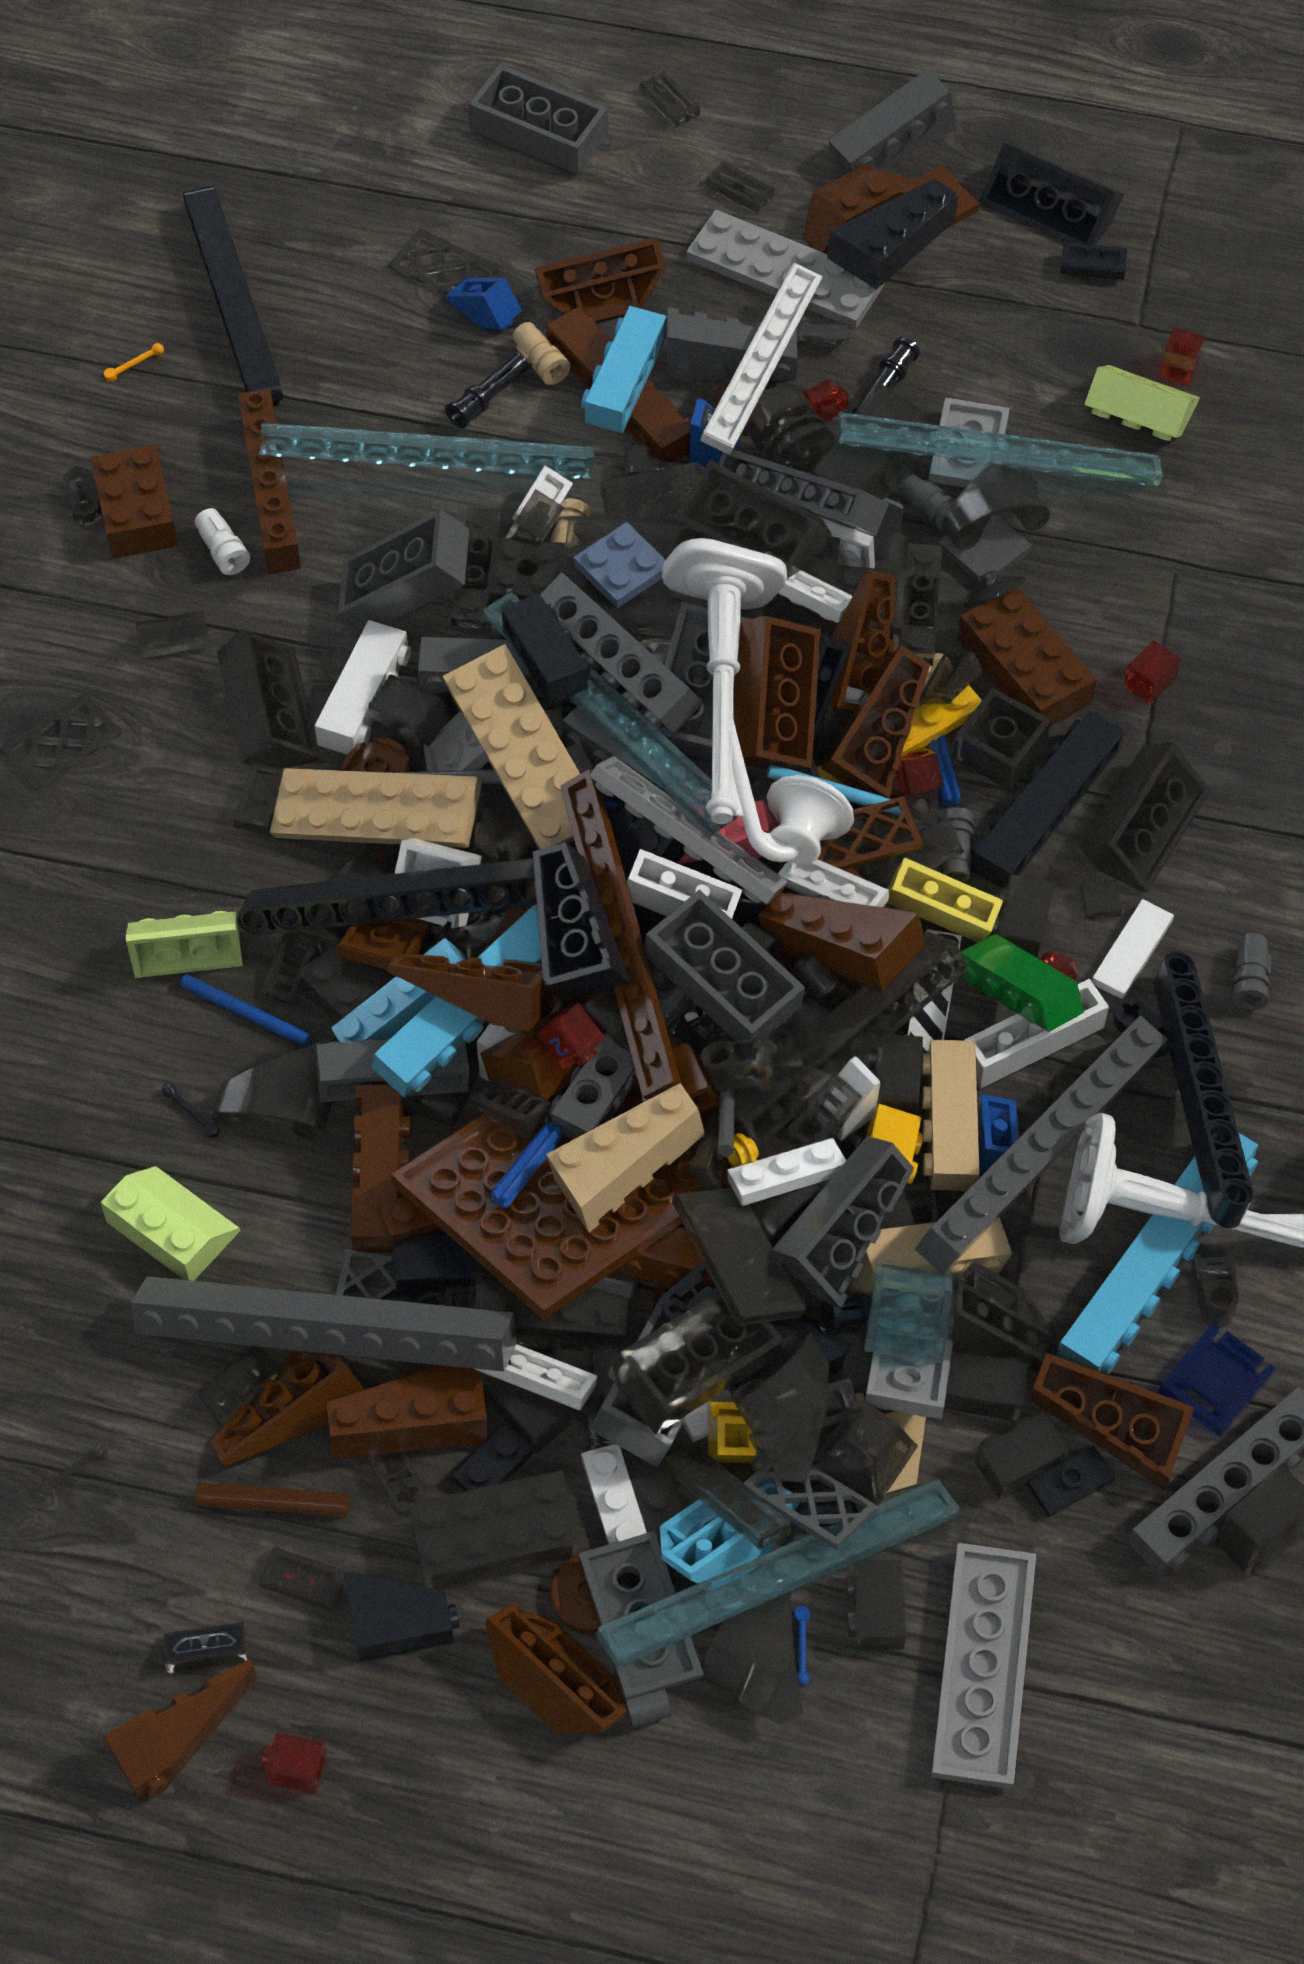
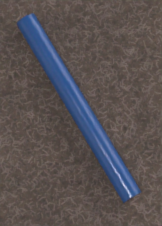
M185 974L181 979L180 987L303 1047H306L311 1039L310 1033L188 974Z

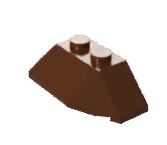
M864 164L813 191L803 234L804 240L811 248L828 254L830 230L916 188V186L907 177Z
M658 237L536 267L534 270L543 301L563 315L579 307L587 316H591L597 322L627 313L629 306L642 309L666 267Z
M514 1603L487 1619L485 1626L498 1678L554 1732L600 1734L624 1718L627 1710L625 1705L622 1704V1696L616 1679L558 1624L537 1614L524 1612L522 1607Z

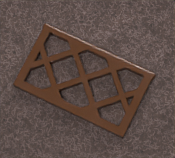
M901 796L853 810L854 818L864 816L869 819L862 830L851 827L849 832H847V834L857 837L851 848L848 850L833 844L834 839L821 840V853L818 860L824 862L823 857L829 850L844 856L843 860L830 863V865L846 870L923 848V841L907 806L906 798ZM899 806L901 811L897 820L880 814L883 810ZM875 821L892 827L885 840L868 833ZM899 830L910 834L912 837V841L898 845L892 843ZM863 840L880 846L877 851L862 855L856 853Z

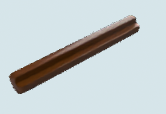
M199 1483L195 1490L196 1505L201 1507L341 1517L348 1516L350 1510V1497L347 1493Z

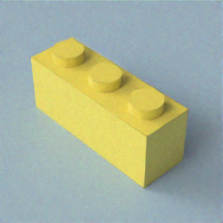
M904 858L895 870L888 887V904L904 911L917 912L920 918L975 942L984 940L991 933L1003 900L907 858Z

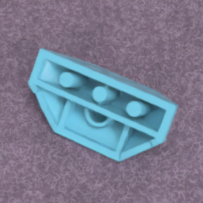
M760 1482L756 1486L767 1494H776L774 1482ZM742 1484L716 1488L660 1526L661 1560L691 1581L717 1590L769 1553L789 1520L741 1491ZM782 1487L784 1494H791L790 1491ZM786 1503V1506L794 1511L799 1503Z

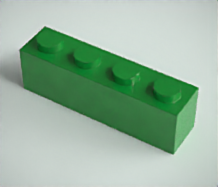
M993 934L960 952L964 966L961 969L962 975L970 986L978 988L986 993L989 998H994L1005 1005L1010 1011H1015L1026 1018L1031 1024H1036L1047 1032L1084 1013L1077 981L997 934Z

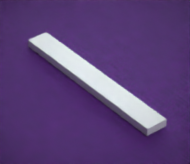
M793 263L706 426L700 441L726 454H731L823 276Z

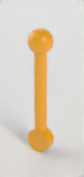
M155 343L152 345L151 350L115 369L107 368L104 371L105 380L113 382L117 379V375L153 355H162L164 352L163 345Z

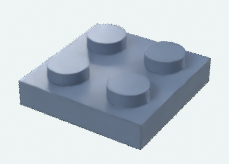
M628 522L574 556V566L617 609L661 580L662 567L666 561Z

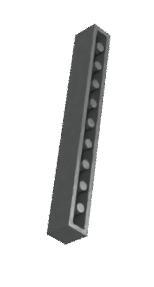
M1140 1015L929 1229L915 1247V1250L944 1275L1079 1135L1086 1121L1093 1115L1100 1113L1151 1061L1168 1039Z
M149 1276L146 1277L131 1301L135 1334L502 1372L505 1371L516 1346L514 1312Z

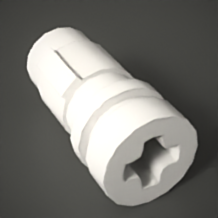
M210 508L200 512L195 518V526L203 541L211 550V557L216 562L220 571L225 575H235L241 572L250 562V554L242 541L237 536H234L231 528L216 509Z

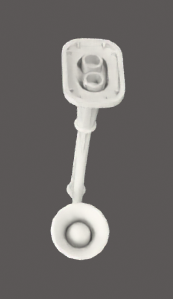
M699 538L682 542L664 562L662 579L670 590L708 601L710 661L707 664V670L713 675L712 794L711 800L707 802L706 810L711 815V820L717 824H727L733 820V816L742 818L751 846L758 854L768 860L777 862L788 861L800 865L810 864L817 860L821 853V840L837 839L849 832L854 822L851 804L839 790L817 778L802 775L782 777L771 784L767 793L768 808L780 825L773 829L771 833L764 832L761 829L733 720L734 675L740 670V664L737 661L740 637V609H757L772 601L787 581L786 565L774 556L712 539Z
M1097 1113L1086 1121L1085 1126L1079 1133L1072 1158L1059 1228L1062 1242L1077 1244L1088 1238L1100 1220L1107 1203L1153 1215L1190 1221L1193 1226H1198L1201 1222L1217 1225L1209 1215L1205 1192L1197 1194L1167 1182L1117 1168L1115 1164L1116 1147L1114 1144L1116 1127L1111 1115ZM1247 1210L1240 1225L1235 1228H1229L1304 1249V1214H1259Z

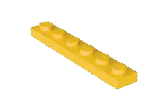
M965 680L915 709L911 721V730L908 738H906L901 754V761L927 746L932 740H937L941 735H946L984 712L985 704ZM821 765L817 767L821 779L845 785L821 769Z

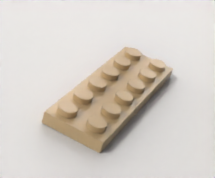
M506 644L443 675L447 688L538 848L543 849L563 842L570 843L574 841L560 786L580 775Z
M284 768L270 834L274 838L381 844H401L402 840L416 838L446 847L469 848L482 782L478 777Z

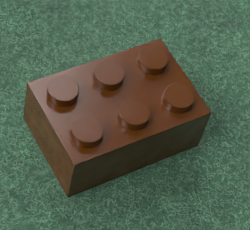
M157 445L91 456L112 559L178 546Z

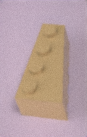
M931 1040L928 1054L922 1053L921 1076H923L924 1083L921 1105L922 1109H925L926 1120H923L922 1134L923 1142H927L928 1153H924L923 1176H929L930 1190L967 1191L979 1178L975 1041Z
M681 1083L546 1155L556 1183L590 1233L599 1225L598 1220L609 1210L615 1212L625 1203L624 1198L639 1185L643 1188L653 1179L652 1174L664 1164L670 1165L700 1140L705 1133L697 1106Z
M1000 1218L976 1240L944 1275L915 1250V1247L936 1222L880 1229L881 1233L876 1243H870L860 1262L864 1266L857 1279L852 1278L846 1289L848 1298H851L854 1293L860 1292L872 1297L923 1290L979 1276L989 1277L999 1273L1012 1255Z

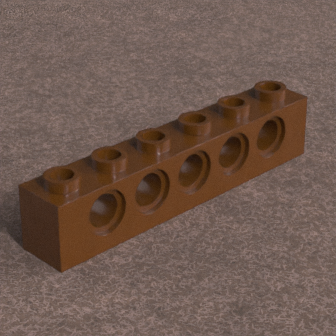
M271 390L239 393L240 412L268 574L301 569Z

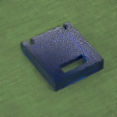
M1214 1322L1161 1383L1158 1392L1165 1397L1193 1406L1192 1417L1221 1438L1270 1380L1276 1371V1367L1269 1364L1260 1375L1255 1373L1263 1363L1264 1357L1228 1331L1220 1338L1217 1344L1213 1342V1338L1217 1336L1220 1330V1326ZM1188 1387L1214 1406L1213 1413L1185 1394L1186 1388Z

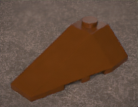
M866 570L833 634L850 644L851 648L831 697L830 706L855 711L888 659L890 652L894 651L895 640L890 639V622L895 617V576Z
M398 954L388 964L389 973L493 1025L503 1026L509 1032L524 1033L530 1031L540 1019L547 992L543 985L542 964L504 959L503 966H489L483 964L481 958L469 957V960L451 964L445 956Z
M292 1350L284 1359L287 1366L274 1380L267 1377L259 1386L263 1391L251 1405L241 1406L210 1440L223 1466L226 1467L328 1424L327 1402L366 1390L359 1374L346 1356Z
M250 1659L208 1679L201 1687L202 1692L194 1695L186 1694L184 1691L173 1697L172 1704L166 1710L156 1714L150 1708L104 1737L116 1765L139 1801L147 1796L154 1798L162 1794L170 1786L169 1782L177 1777L258 1679Z

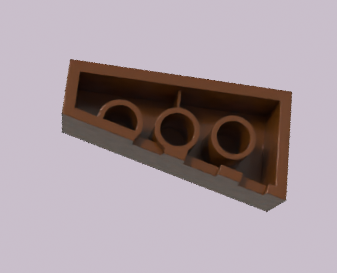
M780 892L758 915L767 947L881 991L894 980L925 946L919 913Z
M355 1084V1099L359 1116H354L355 1149L358 1150V1153H353V1181L356 1183V1187H352L353 1250L392 1253V1243L389 1242L377 1209L380 1203L404 1197L391 1184V1174L409 1163V1149H403L404 1138H410L411 1118L410 1116H404L402 1096L391 1085Z
M1048 1353L1044 1357L1030 1401L1163 1490H1165L1194 1410L1193 1406Z
M438 1365L327 1402L332 1460L482 1444L487 1441V1416L481 1373L473 1368Z

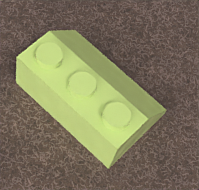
M1106 365L1097 367L1084 405L1092 407L1091 413L1106 419H1110L1111 415L1123 418L1121 424L1140 430L1142 425L1153 429V436L1171 441L1172 436L1177 438L1182 435L1200 397L1114 366Z
M215 911L211 914L197 916L179 915L175 918L160 920L147 918L139 922L128 923L126 943L135 978L243 966L240 928L237 924L236 911Z
M156 1166L126 1175L101 1201L108 1224L183 1280L194 1281L240 1232L238 1226Z

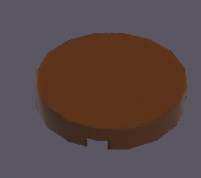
M382 737L374 738V742H369L366 745L362 742L355 746L347 754L342 765V771L411 772V761L403 746L393 739Z
M579 1556L572 1557L564 1563V1566L552 1578L550 1600L553 1611L563 1625L576 1632L590 1634L601 1632L602 1628L579 1561ZM624 1573L618 1578L617 1582L623 1588L629 1589Z

